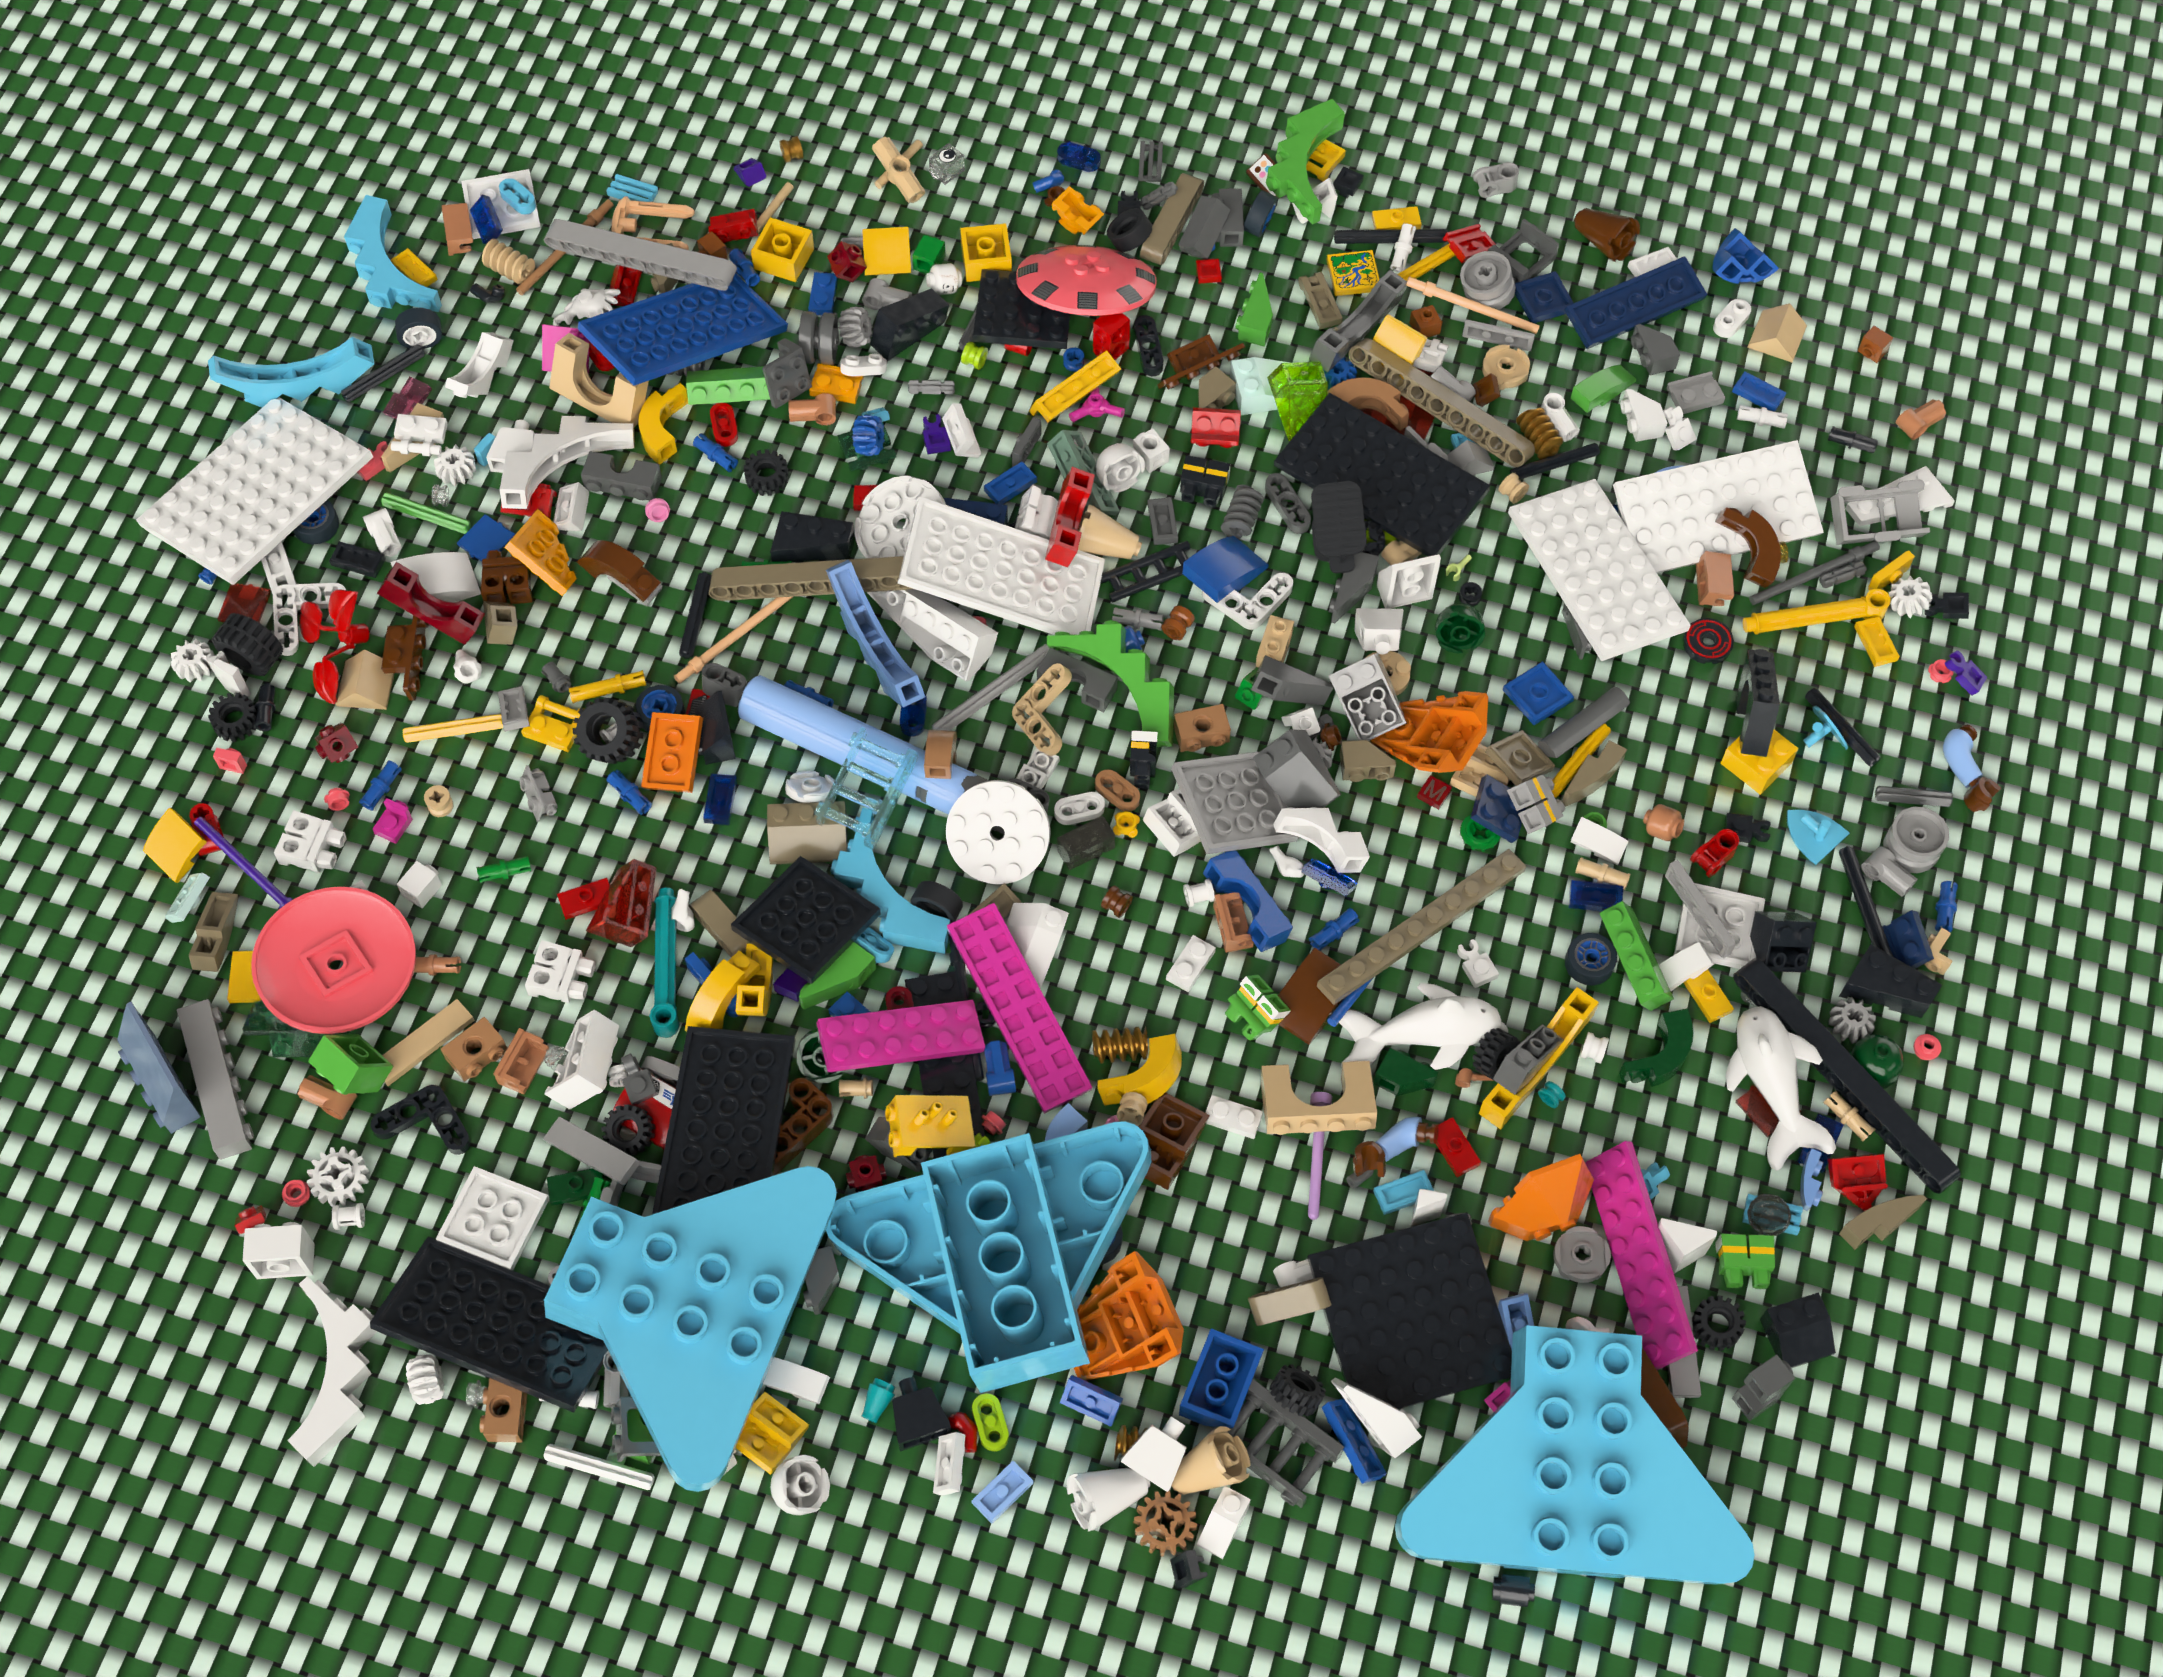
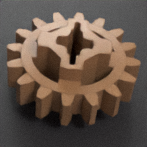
M1157 1491L1153 1501L1148 1497L1144 1498L1146 1507L1138 1505L1137 1512L1141 1516L1134 1517V1524L1140 1525L1135 1529V1535H1143L1140 1545L1143 1546L1149 1543L1150 1553H1153L1157 1548L1160 1549V1556L1164 1557L1166 1550H1170L1174 1556L1176 1555V1547L1179 1546L1182 1550H1185L1187 1548L1185 1540L1193 1541L1194 1535L1189 1531L1196 1530L1197 1523L1190 1521L1196 1518V1513L1194 1511L1188 1512L1191 1504L1189 1501L1183 1504L1180 1502L1181 1494H1178L1173 1499L1171 1498L1170 1491L1166 1492L1165 1497H1161ZM1167 1506H1171L1177 1509L1178 1511L1175 1512L1167 1508ZM1155 1508L1154 1518L1146 1522L1148 1514ZM1161 1515H1163L1167 1523H1170L1169 1533L1167 1528L1160 1524ZM1182 1525H1185L1182 1534L1178 1538H1176V1530L1178 1528H1182ZM1156 1535L1162 1538L1164 1541H1159L1152 1536Z

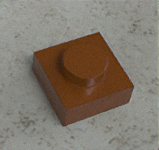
M1492 373L1473 384L1476 391V404L1481 407L1501 396L1497 377Z

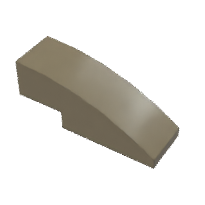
M1609 740L1598 759L1588 754L1565 791L1562 800L1564 806L1566 807L1582 800L1603 786L1622 764L1627 749Z
M211 893L195 928L197 937L189 953L192 970L219 971L233 929L238 894Z
M1924 1195L1906 1196L1873 1206L1848 1222L1839 1235L1854 1250L1873 1234L1883 1241L1919 1210L1927 1198Z

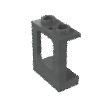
M1523 219L1520 231L1500 248L1494 244L1488 251L1498 252L1509 260L1514 282L1517 283L1536 277L1556 259L1559 243L1539 230L1537 226ZM1522 243H1528L1544 255L1530 269H1527L1509 255Z
M620 1397L615 1407L611 1409V1423L616 1424V1435H613L612 1450L613 1453H617V1462H622L626 1456H661L655 1442H632L628 1439L627 1411L638 1408L632 1397Z

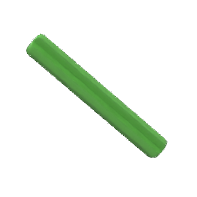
M385 492L381 498L382 505L451 530L466 534L471 529L470 521L389 492Z

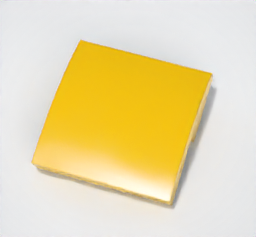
M908 227L862 229L864 262L867 266L865 276L911 273Z
M1388 314L1381 323L1373 340L1413 365L1414 361L1420 357L1428 337Z
M168 808L150 833L143 851L174 882L178 883L193 867L195 863L191 859L207 841L174 809Z
M764 1392L753 1404L735 1448L771 1475L809 1428V1424L768 1393Z

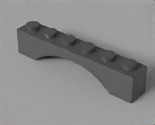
M1389 270L1345 321L1337 327L1329 328L1317 339L1309 360L1326 372H1329L1349 352L1351 347L1363 339L1401 301L1407 288V281L1392 270Z

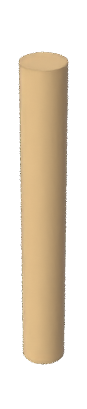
M918 139L915 140L902 155L910 160L923 146L922 142ZM887 171L875 181L874 184L877 188L881 189L889 181Z
M787 182L758 218V234L794 187L791 183Z

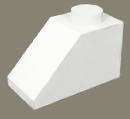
M1224 1486L1211 1511L1197 1546L1223 1559L1249 1509L1251 1499Z

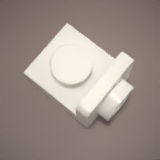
M1313 707L1303 708L1281 717L1284 726H1292L1293 730H1306L1309 736L1320 732Z

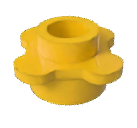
M1131 812L1117 813L1115 815L1116 825L1113 827V833L1117 836L1121 834L1128 835L1131 838L1137 836L1138 830L1136 827L1140 822L1139 816Z

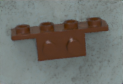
M1210 334L1169 352L1167 356L1176 374L1160 382L1158 387L1159 389L1167 387L1168 390L1181 384L1179 380L1185 377L1191 380L1201 374L1200 370L1206 367L1210 371L1215 366H1220V361L1227 358L1228 362L1241 356L1240 351L1245 348V345L1241 343L1219 354Z
M414 615L412 625L387 626L381 667L384 674L405 673L403 691L410 701H415L416 694L420 691L419 672L423 669L422 651L426 648L425 629L429 626L428 623Z

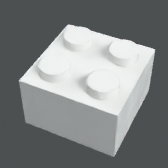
M287 1222L282 1224V1226L274 1227L267 1224H258L254 1228H245L243 1262L256 1279L313 1275L315 1243L304 1227L298 1223Z

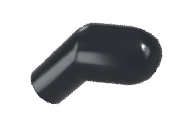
M475 283L470 289V293L485 303L501 301L505 297V288L499 284L494 285L492 290H486Z

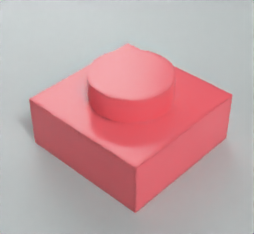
M216 748L213 757L219 769L244 774L247 764L239 751L233 748Z

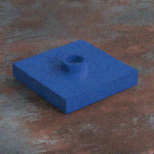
M1543 661L1503 686L1505 694L1533 725L1538 724L1574 700L1571 692Z

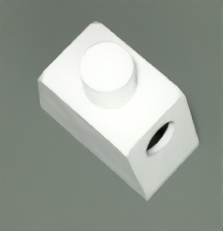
M516 420L514 428L502 427L499 429L486 457L491 472L503 473L507 451H532L535 433L532 430H528V422Z
M1356 608L1354 631L1362 649L1376 651L1382 655L1387 654L1389 651L1399 650L1403 609Z
M1172 1416L1163 1430L1151 1424L1123 1455L1121 1462L1168 1492L1186 1450V1446L1177 1441L1185 1425Z

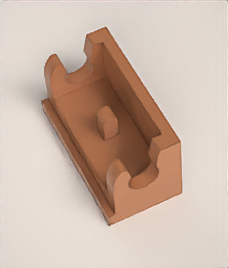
M467 203L442 205L449 256L470 252L472 250L471 246H460L461 244L473 243Z
M1705 551L1696 564L1699 605L1724 606V600H1732L1734 597L1731 555Z
M1240 893L1214 895L1213 907L1225 953L1252 948L1254 943L1251 935L1246 933L1249 927Z
M519 1028L493 1073L497 1083L524 1095L549 1052V1046L543 1044L544 1040Z

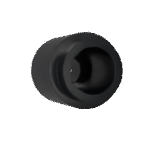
M1501 1574V1577L1494 1576L1492 1600L1499 1601V1604L1521 1607H1528V1601L1534 1602L1535 1584L1530 1583V1577Z

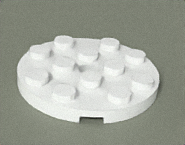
M911 476L894 477L875 487L862 502L863 508L859 518L856 517L855 538L862 554L866 558L904 556L918 499L923 497L946 505L937 489L929 482L912 478ZM906 518L903 529L897 528V522L900 519Z
M991 780L969 788L957 799L947 819L946 839L953 859L968 875L990 884H1008L1026 877L1040 864L1049 846L1050 824L1041 802L1023 786L1010 781ZM1001 826L1005 831L1004 838L1000 840L994 838L991 833L992 827Z

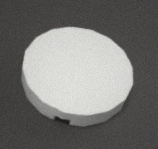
M802 771L794 773L790 776V780H786L785 790L790 798L798 802H829L837 794V784L829 775H825L824 778L815 771Z

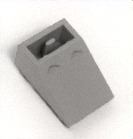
M1378 653L1329 675L1359 741H1369L1407 723L1390 677Z

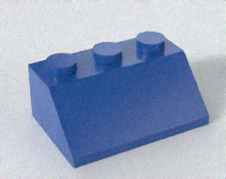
M1210 1329L1181 1401L1179 1416L1204 1426L1234 1428L1264 1349Z

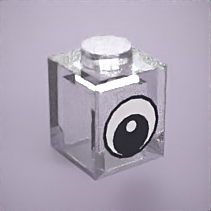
M950 143L929 157V172L931 176L941 181L944 185L965 171L964 155Z

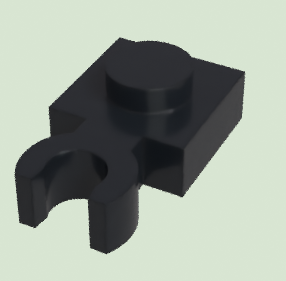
M1125 191L1121 192V201H1118V215L1129 209H1141V201H1138L1137 191H1134L1133 196H1126Z
M1943 593V599L1932 595V601L1929 604L1934 606L1929 607V610H1925L1926 616L1943 613V619H1968L1969 593Z
M1734 813L1726 814L1725 829L1736 832L1739 836V842L1750 843L1752 837H1755L1760 842H1768L1770 834L1763 833L1760 829L1769 830L1771 822L1761 820L1758 823H1753V816Z

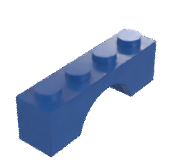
M1236 850L1227 851L1210 858L1203 875L1206 879H1210L1217 893H1240V897L1250 908L1253 918L1246 933L1251 935L1252 941L1259 951L1264 952L1286 942L1293 926Z

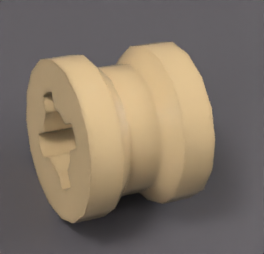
M1511 473L1500 484L1498 491L1502 495L1506 494L1509 496V500L1515 504L1525 496L1529 485L1526 482H1521L1518 475Z
M436 785L430 787L425 792L424 801L430 814L435 817H444L452 811L453 801L447 788Z
M1136 1092L1125 1093L1121 1098L1117 1111L1119 1122L1126 1121L1139 1126L1144 1119V1112L1148 1105L1145 1097Z

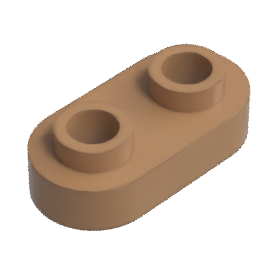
M1103 770L1097 774L1095 779L1096 791L1114 806L1125 812L1133 811L1139 806V790L1113 770ZM1111 784L1112 786L1107 788L1104 785ZM1128 798L1131 802H1124L1123 800Z

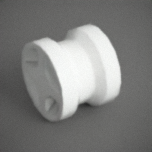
M1588 1032L1580 1057L1585 1059L1590 1057L1595 1062L1601 1064L1609 1038H1597L1593 1033Z

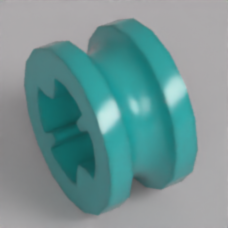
M1548 1081L1544 1085L1545 1088H1541L1538 1091V1095L1545 1104L1551 1108H1557L1559 1101H1563L1566 1096L1557 1084Z

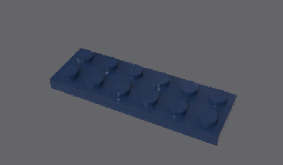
M1684 256L1571 304L1564 311L1586 349H1589L1635 329V326L1638 324L1645 325L1701 301L1708 294Z

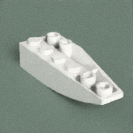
M916 589L867 592L930 659L964 681H969L992 655L998 632L947 601Z

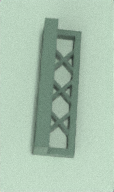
M1061 430L1047 445L1064 480L1070 469L1075 467L1094 474V481L1097 483L1096 485L1093 482L1091 494L1082 517L1085 511H1087L1088 505L1095 506L1106 515H1117L1120 512L1110 490L1105 489L1096 474V461L1080 431Z

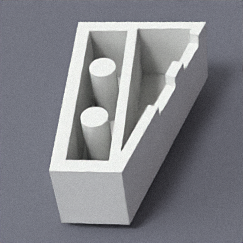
M596 1010L578 1019L565 1047V1050L568 1051L567 1057L563 1065H557L554 1072L558 1074V1077L553 1087H547L545 1095L566 1108L572 1109L592 1096L600 1094L607 1085L606 1077L608 1069L612 1064L613 1049L618 1041L619 1025Z

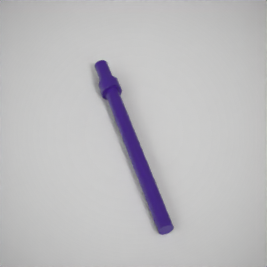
M203 817L196 819L194 824L280 905L279 909L293 900L291 897L287 898Z

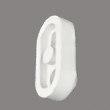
M1742 299L1732 300L1716 317L1713 325L1714 332L1720 337H1732L1748 320L1751 313L1750 304Z
M875 353L859 357L848 355L841 360L840 371L848 376L880 375L886 372L887 360L882 355Z
M1087 792L1062 798L1055 804L1054 815L1056 820L1063 825L1099 818L1104 813L1105 801L1096 792ZM1094 806L1096 809L1090 810L1088 807ZM1070 812L1071 815L1066 816L1063 813Z

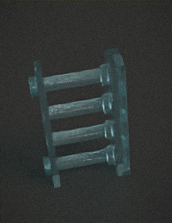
M861 727L858 733H853L848 744L851 749L825 802H819L814 815L817 816V824L823 826L826 818L861 833L862 837L865 838L864 846L874 850L918 760V752L909 748L905 755L891 752L865 740L867 736L866 728ZM862 749L895 764V768H898L895 777L890 776L887 778L854 763L859 750ZM851 772L884 787V791L887 792L884 800L879 799L876 801L843 786L848 773ZM837 795L873 810V814L876 816L872 824L869 822L864 824L832 809L831 807Z

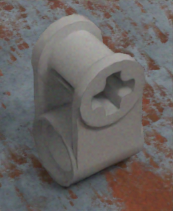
M1505 162L1477 169L1473 174V179L1478 183L1479 195L1483 198H1488L1493 195L1513 192L1517 187L1519 168L1514 163Z

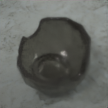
M1759 1195L1751 1201L1747 1211L1749 1224L1753 1230L1761 1235L1777 1236L1789 1227L1791 1220L1790 1208L1777 1195Z

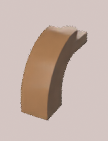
M1354 378L1343 381L1326 391V396L1331 393L1357 409L1379 411L1399 431L1408 426L1409 412L1406 406L1400 403L1401 392L1384 381L1373 378Z
M928 731L924 760L925 778L951 779L952 763L956 764L957 762L956 731Z

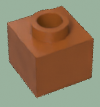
M713 232L697 240L698 253L728 260L726 245Z
M1433 305L1411 311L1409 323L1414 330L1426 337L1440 334L1442 321Z
M1873 326L1863 336L1858 352L1878 363L1888 352L1893 337L1878 327Z

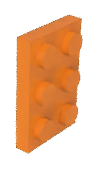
M652 712L641 784L642 788L693 792L703 724L701 716Z

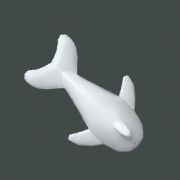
M1420 983L1417 988L1430 1000L1407 1009L1384 1025H1380L1360 1012L1347 1011L1339 1024L1349 1032L1355 1044L1350 1055L1342 1062L1369 1061L1371 1066L1386 1045L1416 1044L1440 1047L1430 1066L1434 1070L1447 1068L1460 1060L1469 1046L1478 1044L1481 1038L1485 1039L1484 1034L1486 1032L1490 1033L1491 1029L1500 1028L1508 1033V1028L1501 1022L1498 1010L1489 1003L1474 997L1457 996L1451 991L1434 984Z
M1760 1006L1744 1011L1737 1023L1738 1048L1729 1061L1725 1075L1727 1090L1733 1092L1748 1074L1779 1119L1767 1146V1159L1770 1167L1776 1171L1781 1169L1788 1156L1799 1147L1815 1148L1826 1154H1833L1836 1145L1828 1130L1820 1124L1800 1115L1796 1058L1820 1065L1823 1060L1817 1049L1804 1038L1788 1032L1776 1014L1771 1010Z

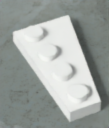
M1927 466L1878 488L1897 487L1901 481H1924V490L1918 493L1919 507L1923 513L1933 511L1934 508L1940 506L1944 508L1952 507L1955 502ZM1894 498L1882 499L1885 504L1883 507L1885 521L1889 520L1890 517L1896 516ZM1878 499L1847 503L1845 509L1858 526L1881 522L1879 508L1877 507Z

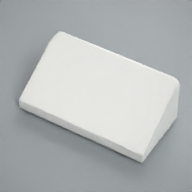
M579 482L561 487L559 490L553 521L557 525L558 530H583L589 490Z
M1419 1189L1413 1209L1411 1226L1414 1227L1440 1218L1447 1194Z

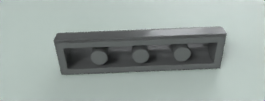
M1611 688L1540 740L1538 747L1547 757L1558 758L1629 706L1630 701L1620 688Z

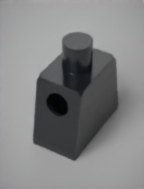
M914 1377L903 1379L898 1383L902 1396L892 1399L900 1452L939 1439V1436L952 1433L950 1422L931 1387L918 1390Z

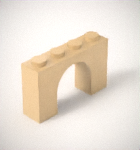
M568 333L555 344L549 388L611 423H631L634 427L639 424V414L646 399L649 381L633 386L620 373L615 378L613 395L607 394L594 385L587 373L586 362L589 343L571 333Z
M1342 1062L1341 1083L1343 1096L1337 1102L1327 1106H1312L1296 1097L1291 1087L1289 1065L1262 1066L1261 1090L1267 1134L1283 1135L1286 1133L1339 1132L1344 1130L1365 1131L1375 1129L1377 1108L1370 1062Z

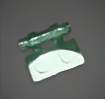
M885 426V442L883 443L882 451L878 455L868 457L856 453L853 446V431L837 435L845 459L856 458L855 461L848 462L850 471L858 469L863 471L868 469L867 466L877 463L882 465L888 463V460L896 458L894 448L887 451L884 450V447L891 445V440Z

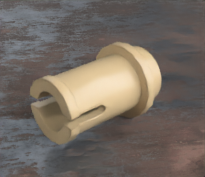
M864 1077L863 1080L841 1079L839 1080V1096H864V1099H867L868 1096H873V1080H868L867 1077Z

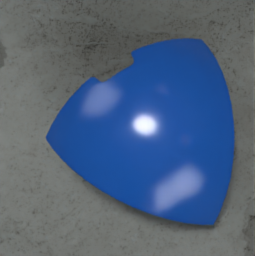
M1736 228L1723 241L1713 260V271L1724 280L1739 284V282H1759L1771 276L1779 269Z

